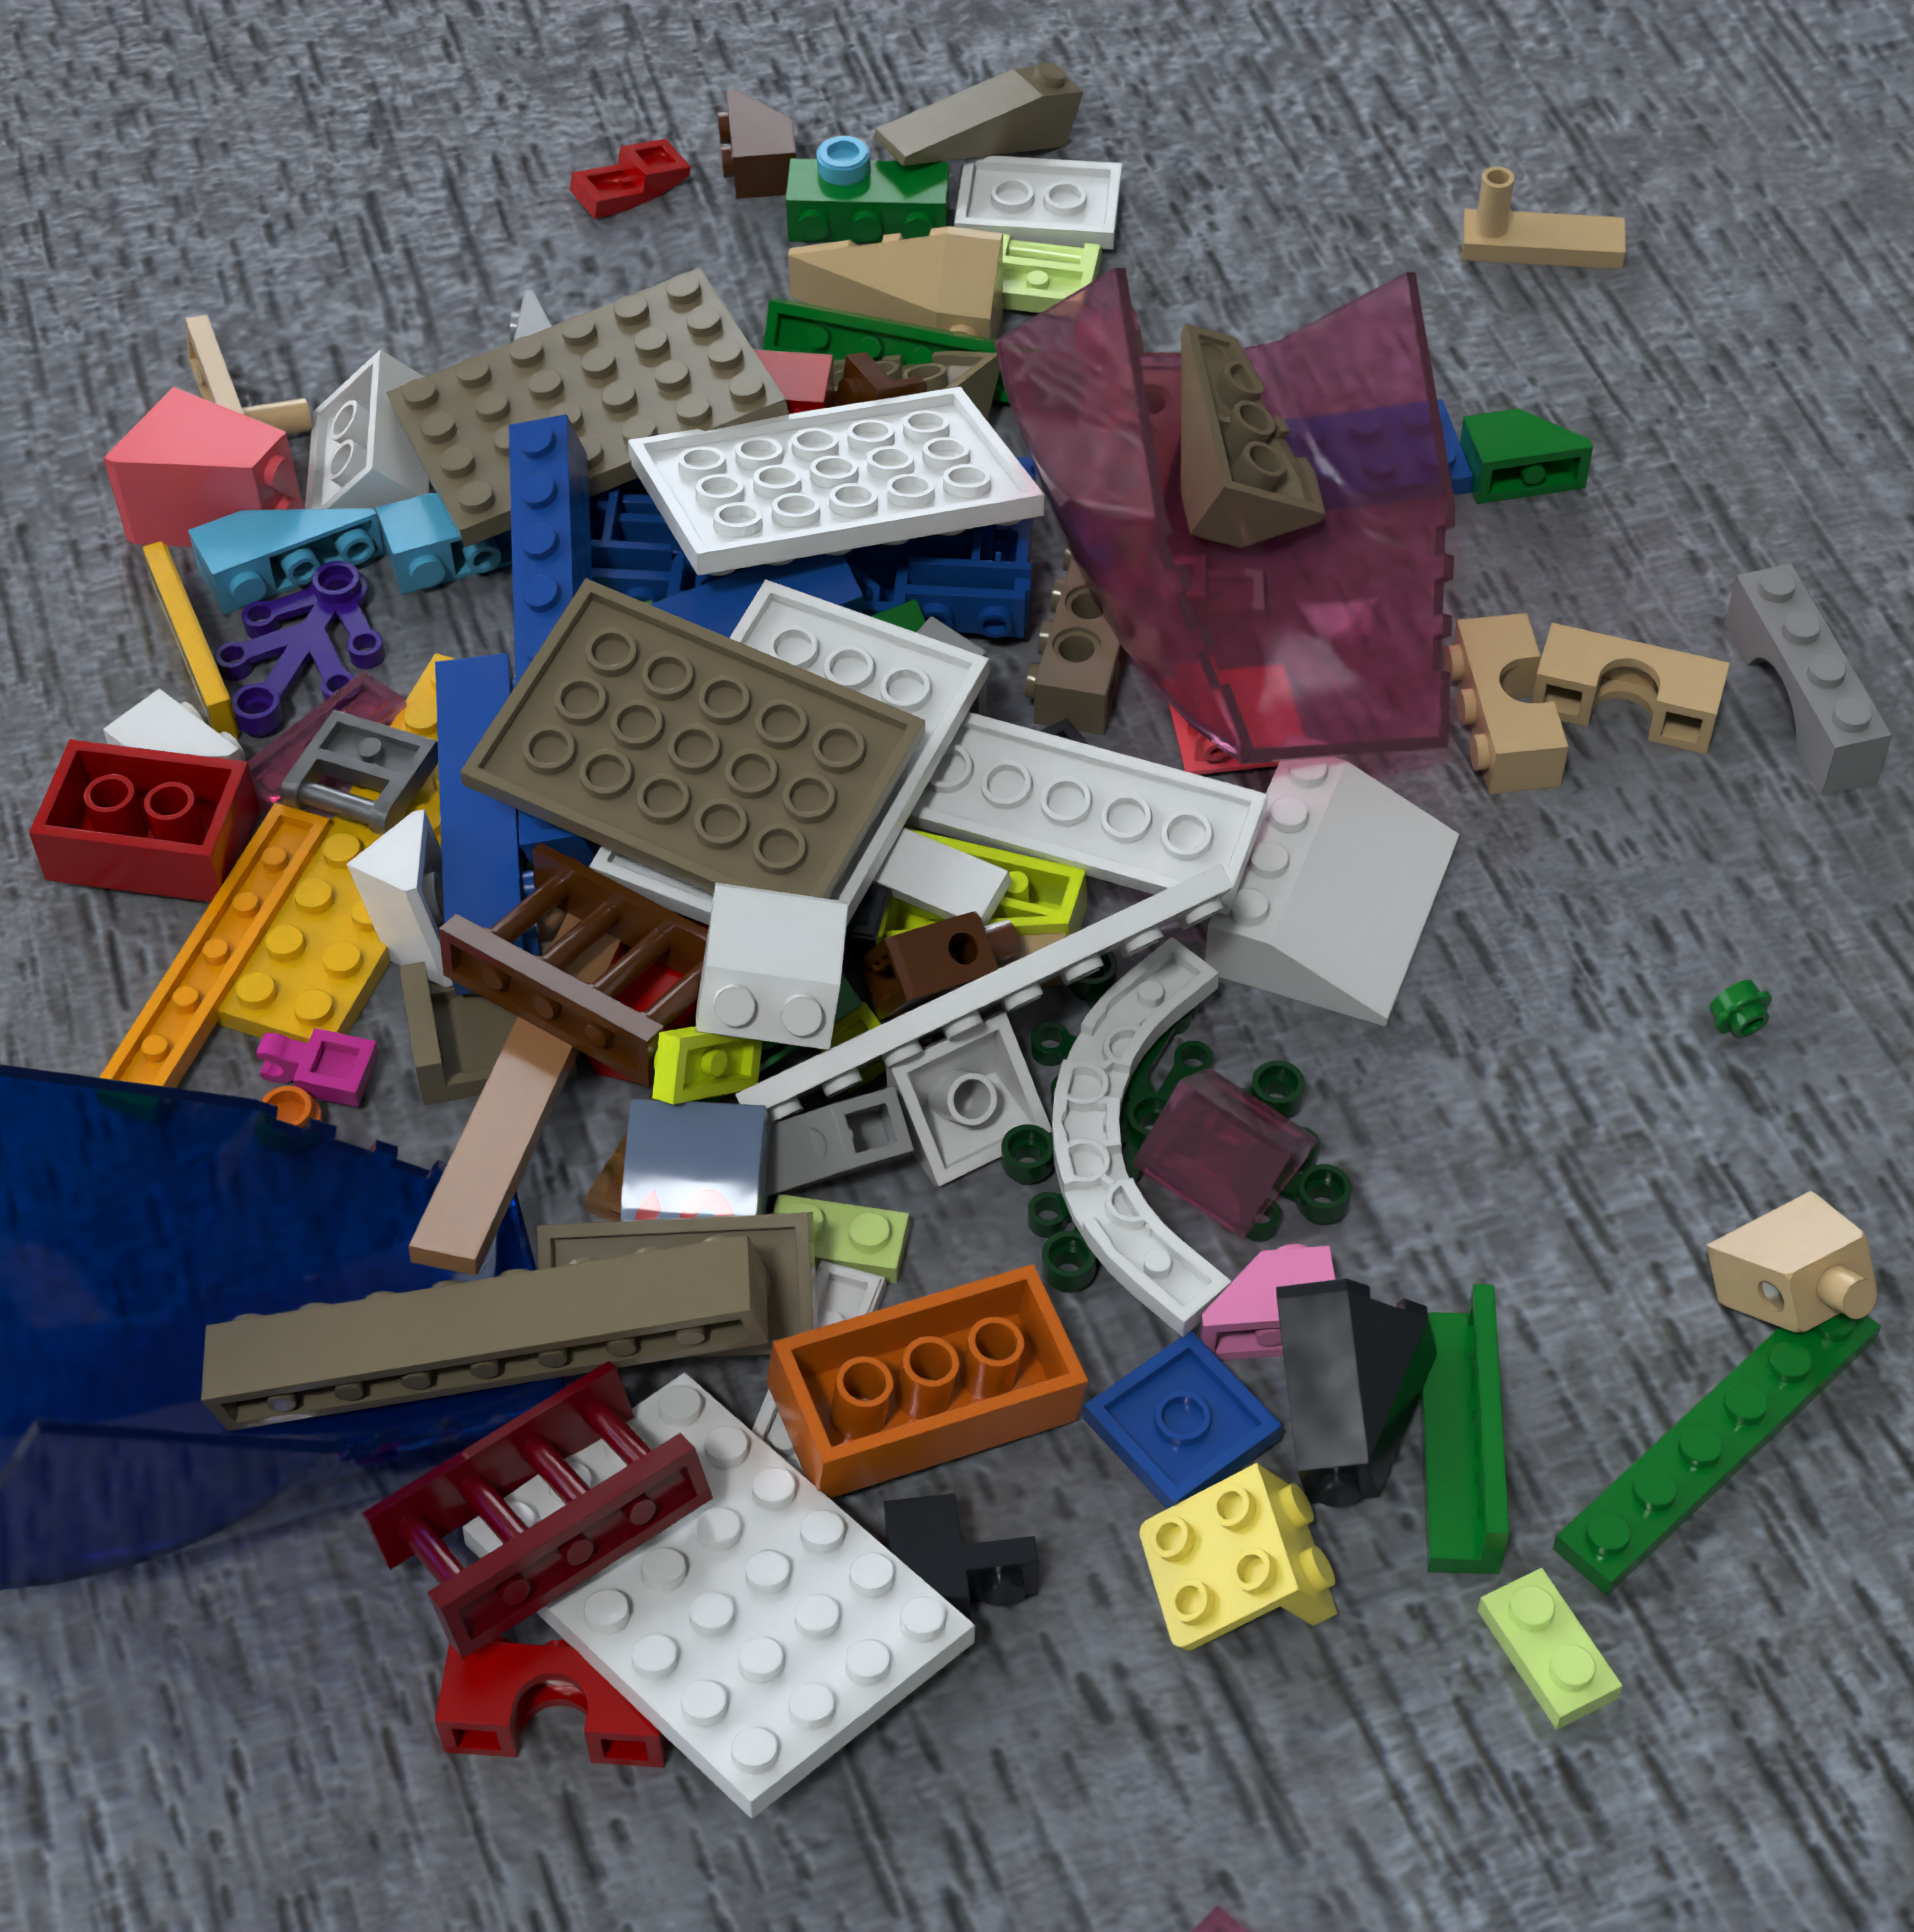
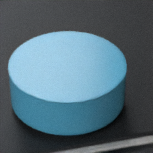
M836 136L824 141L817 149L818 174L823 180L834 185H852L862 181L870 172L869 147L862 140L852 136Z

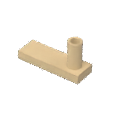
M1500 166L1487 168L1483 172L1478 208H1464L1462 260L1623 269L1626 255L1625 217L1510 211L1515 179L1513 172Z
M208 315L185 318L188 361L203 399L285 431L287 435L311 431V415L305 398L241 407Z

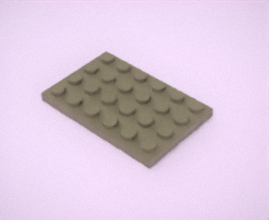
M701 268L676 275L670 280L635 294L623 296L617 301L582 315L570 317L562 323L529 336L517 338L509 344L476 357L467 358L456 365L426 377L414 379L403 386L386 392L398 422L465 548L511 529L510 424L567 414L587 453L589 497L638 478L629 457L628 440L693 429L709 431L789 414L785 397Z
M585 578L461 769L460 775L463 786L711 894H714L715 883H723L830 899L925 735V720Z

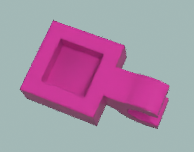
M314 1028L308 1043L296 1041L281 1034L264 1033L256 1052V1058L265 1060L260 1071L261 1078L275 1083H288L293 1080L294 1086L303 1089L316 1099L357 1108L379 1057L377 1041Z

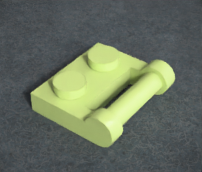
M1003 233V309L1087 318L1095 280L1099 275L1102 245L1085 242L1084 247L1081 248L1012 240V234Z

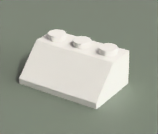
M379 350L313 411L305 509L373 508L376 512L375 507L431 493L429 478L398 422L386 392L403 386L414 379L423 378V375L384 351Z

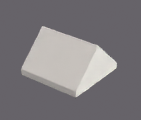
M425 809L410 813L347 863V866L378 938L388 948L390 961L400 966L425 961L428 979L443 987L453 986L452 980L443 975L439 928L444 924L442 852Z
M1004 1011L983 1019L982 1024L950 1039L946 1037L922 1048L923 1051L889 1068L886 1067L887 1088L895 1086L914 1151L912 1154L935 1186L940 1187L1001 1157L1003 1137L1016 1126L1031 1124L1042 1127L1048 1133L1052 1132L1017 1039Z

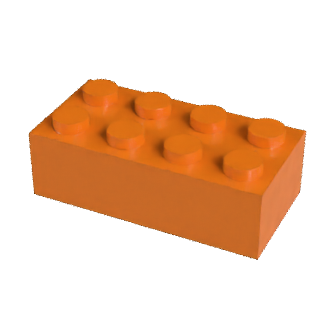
M1034 1264L773 1341L767 1376V1385L806 1479L829 1499L1077 1420L1088 1384L1085 1372Z

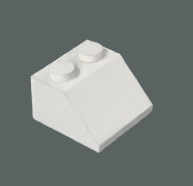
M715 883L696 1007V1031L830 1050L841 983L848 902Z

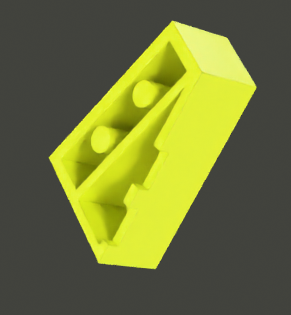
M909 829L1009 871L1012 882L987 925L1008 919L1014 925L1018 936L1066 933L1067 937L1080 931L1088 907L1086 870ZM893 897L881 941L887 937L946 919Z

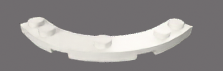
M1171 937L1109 988L1081 1023V1032L1071 1047L1067 1059H1063L1054 1092L1052 1141L1054 1165L1062 1196L1074 1224L1090 1250L1107 1271L1135 1298L1184 1337L1201 1322L1203 1312L1232 1281L1183 1242L1160 1220L1147 1204L1134 1179L1129 1178L1121 1153L1122 1144L1119 1125L1124 1094L1143 1056L1155 1041L1174 1023L1218 988L1219 972L1175 938Z

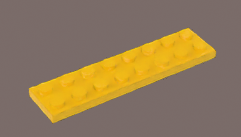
M437 653L434 654L390 727L437 740L438 742L435 662L453 660L455 658ZM438 763L406 809L405 817L414 811L425 809L441 848ZM354 784L349 791L351 794L374 801L382 793L358 784ZM334 815L331 820V829L217 1010L219 1016L218 1025L259 1038H263L264 1033H276L305 1043L309 1042L314 1028L349 1034L391 961L388 948L378 938L347 863L383 835L373 833L368 824Z

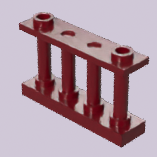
M610 1361L602 1364L362 1512L382 1560L390 1570L416 1555L437 1580L439 1585L427 1593L449 1643L462 1659L713 1499L697 1451L681 1433L653 1450L627 1424L628 1421L635 1417L617 1368ZM602 1439L627 1467L591 1489L565 1459ZM536 1475H539L566 1505L529 1528L503 1498ZM476 1516H479L503 1545L468 1567H465L441 1538Z

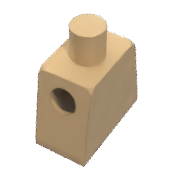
M1811 1191L1706 1245L1718 1302L1726 1307L1792 1332H1806L1840 1313L1852 1319L1863 1318L1870 1313L1877 1301L1874 1270L1868 1240L1864 1232L1820 1196Z

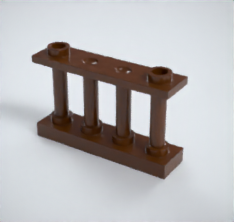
M540 843L533 849L536 890L490 929L480 927L458 914H455L439 928L443 975L639 1084L650 1088L654 1084V1058L658 1049L659 1032H664V1029L698 999L708 930L583 865L576 858L566 856ZM554 907L581 919L578 924L541 956L532 955L512 944ZM606 933L632 947L592 984L584 983L563 972ZM656 961L684 975L644 1012L635 1011L615 1000L618 995Z

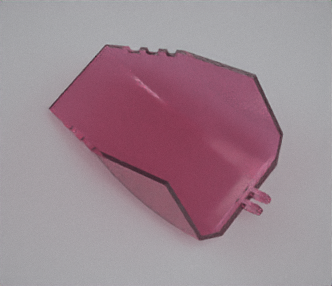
M1126 268L1112 269L994 341L1004 388L1017 426L1065 543L1094 602L1125 651L1155 688L1191 727L1241 764L1436 750L1448 747L1451 672L1441 670L1442 639L1452 636V615L1443 613L1444 583L1453 580L1454 555L1445 553L1446 530L1455 527L1456 506L1416 272H1405L1278 341L1242 348L1265 386L1264 391L1260 395L1272 417H1283L1291 430L1285 440L1296 458L1306 457L1315 471L1326 513L1319 523L1242 548L1190 535L1181 496V352H1144L1141 328L1138 324L1139 318H1137V313H1135V309H1132Z

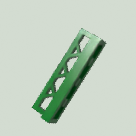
M1473 1284L1467 1313L1428 1312L1436 1340L1437 1355L1420 1394L1427 1572L1500 1574L1510 1534L1494 1284Z

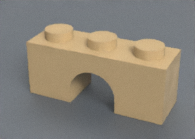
M1527 613L1457 620L1453 645H1446L1444 651L1447 678L1449 681L1457 680L1459 687L1457 693L1459 721L1461 725H1469L1472 733L1470 737L1472 766L1475 771H1483L1489 794L1561 787L1569 746L1555 701L1525 703L1515 700L1532 697L1541 658Z
M1552 623L1536 673L1531 703L1555 701L1561 721L1588 727L1592 712L1600 703L1610 699L1630 700L1642 706L1650 716L1651 726L1647 741L1707 755L1730 663Z

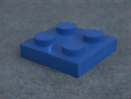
M1192 1331L1184 1337L1177 1339L1084 1404L1083 1419L1166 1509L1228 1478L1281 1439L1282 1424Z

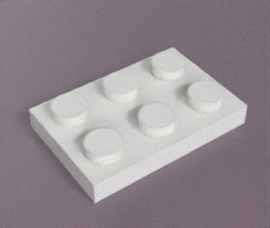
M993 155L966 158L963 164L954 227L1012 234V240L1081 248L1084 247L1086 242L1101 244L1102 249H1113L1121 188L1122 163Z

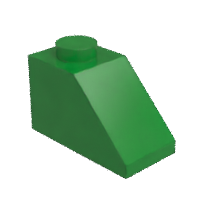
M1519 408L1463 416L1460 444L1474 476L1471 492L1476 504L1586 488L1593 451L1590 439Z

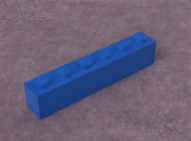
M508 653L435 662L444 923L455 914H458L480 927L490 929L536 890L534 870L527 871V856L519 846L518 809L463 786L460 775L461 769L515 688V677ZM538 922L512 944L532 955L541 956V935ZM452 980L456 995L475 993Z

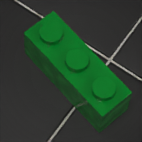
M790 158L786 192L788 242L831 243L851 240L854 243L873 244L881 243L883 236L901 233L903 239L929 236L931 229L948 226L949 162L902 166L898 161L870 160V172L865 179L852 185H834L823 180L818 174L817 159Z

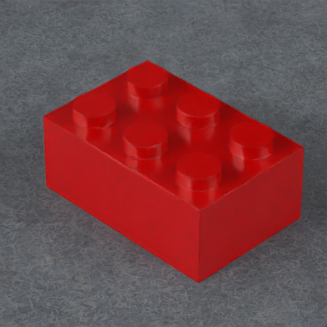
M69 739L29 831V835L46 881L212 902L244 852L259 815L260 806L247 761Z

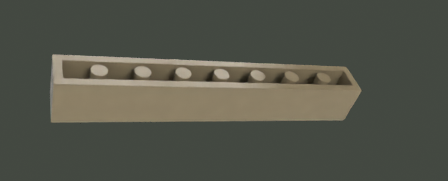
M715 1235L697 1244L673 1248L650 1246L641 1248L631 1255L601 1260L578 1258L568 1262L565 1266L535 1271L512 1269L493 1278L469 1282L446 1280L438 1282L427 1289L403 1293L381 1291L372 1293L361 1300L337 1304L309 1303L295 1311L271 1315L243 1314L229 1322L206 1325L201 1401L227 1431L589 1373L607 1361H610L616 1368L767 1344L769 1341L766 1269L748 1235L739 1237Z

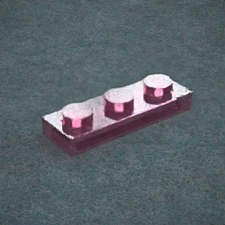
M362 671L247 761L260 809L268 814L274 803L284 805L281 801L280 793L286 775L333 710L390 726L396 715L407 707L406 700L367 672ZM324 774L318 783H324L331 776Z

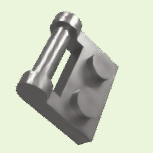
M333 710L286 775L281 786V801L284 805L300 810H305L311 806L368 824L373 833L384 835L405 818L406 809L437 766L438 742L437 740ZM325 774L382 793L374 801L319 784L318 782Z

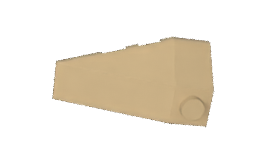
M947 226L933 228L929 236L903 239L901 233L884 235L881 243L858 246L851 240L790 248L788 253L790 297L812 305L997 339L1003 319V233Z

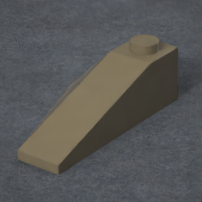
M1039 63L1036 67L1016 68L875 129L873 138L902 166L1066 147L1083 91L1066 77V72L1062 68L1054 64Z

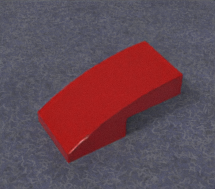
M666 138L620 146L618 164L572 172L570 191L594 219L627 211L664 194L690 176L691 166Z

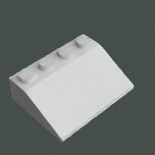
M1287 744L1266 792L1268 794V807L1229 915L1218 913L1212 916L1208 924L1205 962L1218 971L1221 978L1387 1027L1454 855L1460 834L1350 762Z

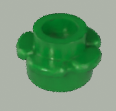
M1743 980L1731 985L1718 994L1709 1006V1010L1716 1018L1714 1027L1721 1034L1732 1031L1737 1038L1753 1034L1769 1020V1015L1766 1011L1767 1006L1772 1002V996L1768 991L1760 992L1752 980Z

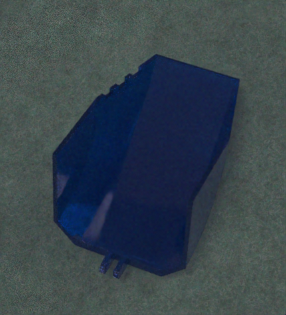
M0 1064V1590L47 1586L110 1573L323 1516L396 1492L566 1387L564 1377L232 1431H227L201 1401L206 1325L229 1322L243 1314L271 1315L295 1311L309 1303L337 1304L361 1300L372 1293L381 1291L403 1293L427 1289L438 1282L446 1280L469 1282L493 1278L512 1269L537 1270L517 1191L511 1200L477 1276L411 1263L408 1246L448 1163L437 1160L433 1167L428 1170L396 1159L398 1157L397 1146L376 1140L368 1150L335 1139L337 1126L313 1118L308 1120L304 1128L276 1119L278 1106L257 1099Z

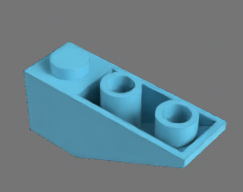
M428 493L375 507L383 548L401 595L512 565L511 529L465 548L437 493Z
M373 508L241 510L188 530L198 570L223 615L246 607L250 603L262 601L310 583L314 572L325 563L345 561L355 566L384 555L377 514Z

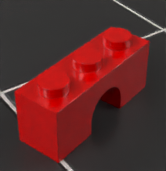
M498 1636L464 1659L461 1658L449 1643L435 1717V1724L444 1753L518 1758L522 1731L529 1719L537 1712L551 1706H569L581 1711L586 1716L584 1734L591 1763L665 1768L668 1739L564 1639L551 1640L545 1645L513 1643L505 1637Z

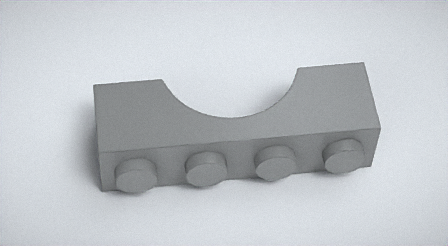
M1792 564L1736 575L1724 625L1748 666L1768 661L1782 678L1794 713L1796 752L1820 795H1828L1878 783L1892 734Z

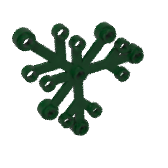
M1112 951L1100 956L1104 965L1100 967V970L1089 975L1097 978H1083L1067 985L1078 998L1088 1002L1090 1010L1104 993L1117 982V959ZM1190 1010L1155 1041L1141 1059L1126 1089L1125 1095L1127 1100L1123 1099L1119 1125L1123 1148L1121 1153L1129 1178H1133L1134 1182H1136L1151 1156L1164 1155L1173 1150L1227 1172L1241 1205L1240 1231L1246 1238L1255 1242L1268 1241L1279 1230L1280 1208L1273 1199L1267 1196L1265 1189L1295 1201L1300 1213L1314 1224L1329 1225L1341 1219L1349 1208L1352 1190L1351 1181L1347 1174L1336 1166L1329 1164L1316 1165L1319 1156L1320 1140L1311 1129L1300 1126L1292 1127L1286 1130L1280 1137L1241 1147H1236L1196 1130L1260 1113L1270 1120H1283L1293 1115L1302 1105L1305 1085L1303 1074L1296 1066L1280 1060L1266 1062L1255 1070L1251 1087L1183 1104L1194 1085H1200L1211 1077L1213 1067V1052L1210 1047L1200 1041H1187L1177 1047L1174 1054V1066L1158 1092H1154L1148 1074L1172 1035H1179L1189 1028L1192 1010ZM1045 1022L1039 1024L1031 1034V1055L1041 1065L1057 1066L1063 1062V1059H1067L1077 1037L1069 1034L1068 1030L1059 1023ZM1052 1040L1060 1045L1054 1048H1047L1042 1046L1041 1043ZM1196 1059L1203 1064L1198 1067H1191L1186 1065L1184 1061ZM1056 1076L1051 1083L1050 1102L1052 1108L1054 1105V1092L1058 1076ZM1270 1094H1280V1095H1282V1096H1284V1097H1283V1098H1276V1097H1272V1096H1269V1095H1270ZM1031 1124L1019 1125L1009 1130L1001 1143V1164L1004 1172L1014 1181L1023 1185L1036 1184L1047 1177L1052 1171L1053 1166H1055L1052 1136L1042 1127ZM1153 1125L1158 1126L1161 1129L1149 1130L1145 1127ZM1294 1145H1302L1310 1151L1298 1154L1289 1148ZM1022 1158H1033L1036 1161L1025 1163L1019 1160ZM1042 1192L1035 1195L1028 1204V1226L1035 1235L1048 1238L1042 1248L1043 1277L1052 1287L1061 1292L1072 1293L1079 1291L1087 1286L1095 1275L1096 1256L1086 1244L1077 1227L1073 1231H1065L1068 1220H1072L1062 1193ZM1323 1197L1329 1199L1332 1202L1321 1203L1313 1199ZM1050 1210L1056 1212L1059 1216L1051 1220H1045L1037 1214ZM1254 1214H1263L1270 1221L1256 1223L1249 1217ZM1065 1264H1072L1079 1269L1065 1271L1059 1269V1267Z

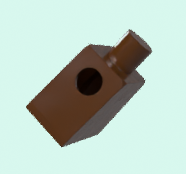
M972 911L887 937L857 960V964L874 1012L880 1022L909 1012L998 970L997 963L1019 956L1021 946L1017 931L1010 920L1005 919L983 926L980 915L976 911Z

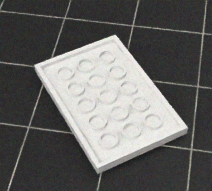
M961 387L793 413L709 431L693 429L628 440V452L632 461V467L697 575H727L736 569L762 564L785 565L796 558L820 554L843 555L854 548L877 544L900 545L912 538L935 534L951 536L960 534L970 528L993 524L1010 526L1019 523L1022 519L1044 516L1045 494Z
M765 579L730 636V639L925 720V735L830 898L832 900L848 902L847 927L990 674L989 658ZM601 846L589 868L671 911L709 925L714 894Z
M684 1372L632 1408L635 1418L628 1421L627 1424L653 1450L681 1433L697 1451L713 1499L536 1613L571 1647H574L595 1670L740 1809L753 1819L971 1646L975 1639V1625L823 1492L818 1491L815 1485ZM602 1439L565 1459L591 1489L627 1467ZM536 1475L503 1498L529 1528L566 1505L539 1475ZM479 1516L463 1526L465 1545L480 1559L503 1545Z

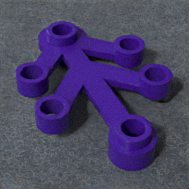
M345 561L325 563L314 572L309 589L269 602L256 601L250 603L242 611V620L246 634L252 639L244 642H227L215 651L214 658L221 677L227 681L243 680L252 673L254 662L283 653L264 683L246 685L240 688L232 697L231 703L237 725L240 730L249 736L265 738L276 732L283 719L281 702L310 657H312L322 679L321 691L325 705L332 710L344 711L357 704L359 691L356 678L350 672L345 671L327 634L328 629L337 616L349 636L347 648L350 661L355 667L359 669H372L384 661L385 650L382 637L376 631L371 630L360 608L368 596L367 581L354 565ZM309 612L304 622L280 629L279 621ZM261 619H267V620L262 621V622H256V621L261 620ZM364 648H372L367 651H360ZM232 660H239V661L234 662V663H228V662H230V661H232ZM338 689H346L343 692H334Z

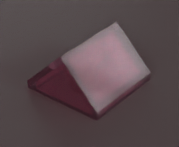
M1209 1067L1178 1082L1137 1153L1133 1165L1244 1239L1315 1149L1319 1139Z

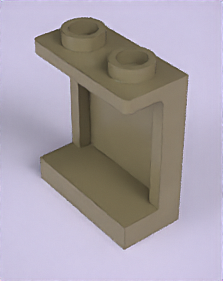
M553 941L540 943L542 954L552 946ZM425 961L399 966L415 1068L424 1106L481 1095L518 1016L476 993L456 995L454 986L443 987L438 983L430 985ZM576 1060L567 1079L578 1077Z

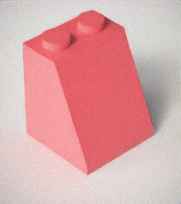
M172 387L103 458L126 539L134 544L150 545L162 541L163 545L166 544L167 546L192 547L189 529L238 511L304 509L285 431L176 387Z

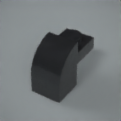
M955 1493L884 1501L887 1549L968 1620H970L971 1603L985 1602L991 1606H1008L1021 1601L1024 1597L1038 1596L1039 1560L1035 1536L962 1544Z

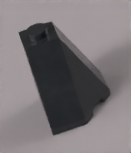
M1347 1278L1276 1287L1296 1467L1304 1493L1310 1505L1322 1503L1330 1507H1345L1356 1503L1359 1499L1379 1497L1437 1355L1436 1340L1427 1306L1405 1298L1396 1304L1397 1307L1371 1299L1370 1286Z

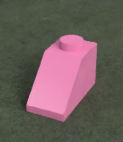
M1289 1244L1276 1250L1261 1251L1203 1312L1200 1340L1220 1361L1283 1356L1276 1287L1336 1280L1330 1246L1307 1247L1302 1244Z

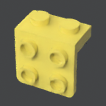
M1255 1463L1144 1521L1139 1535L1169 1636L1174 1645L1185 1651L1194 1650L1280 1606L1312 1626L1338 1614L1329 1587L1335 1584L1334 1573L1324 1553L1314 1544L1308 1524L1314 1521L1313 1511L1306 1495L1297 1484H1288L1260 1464Z

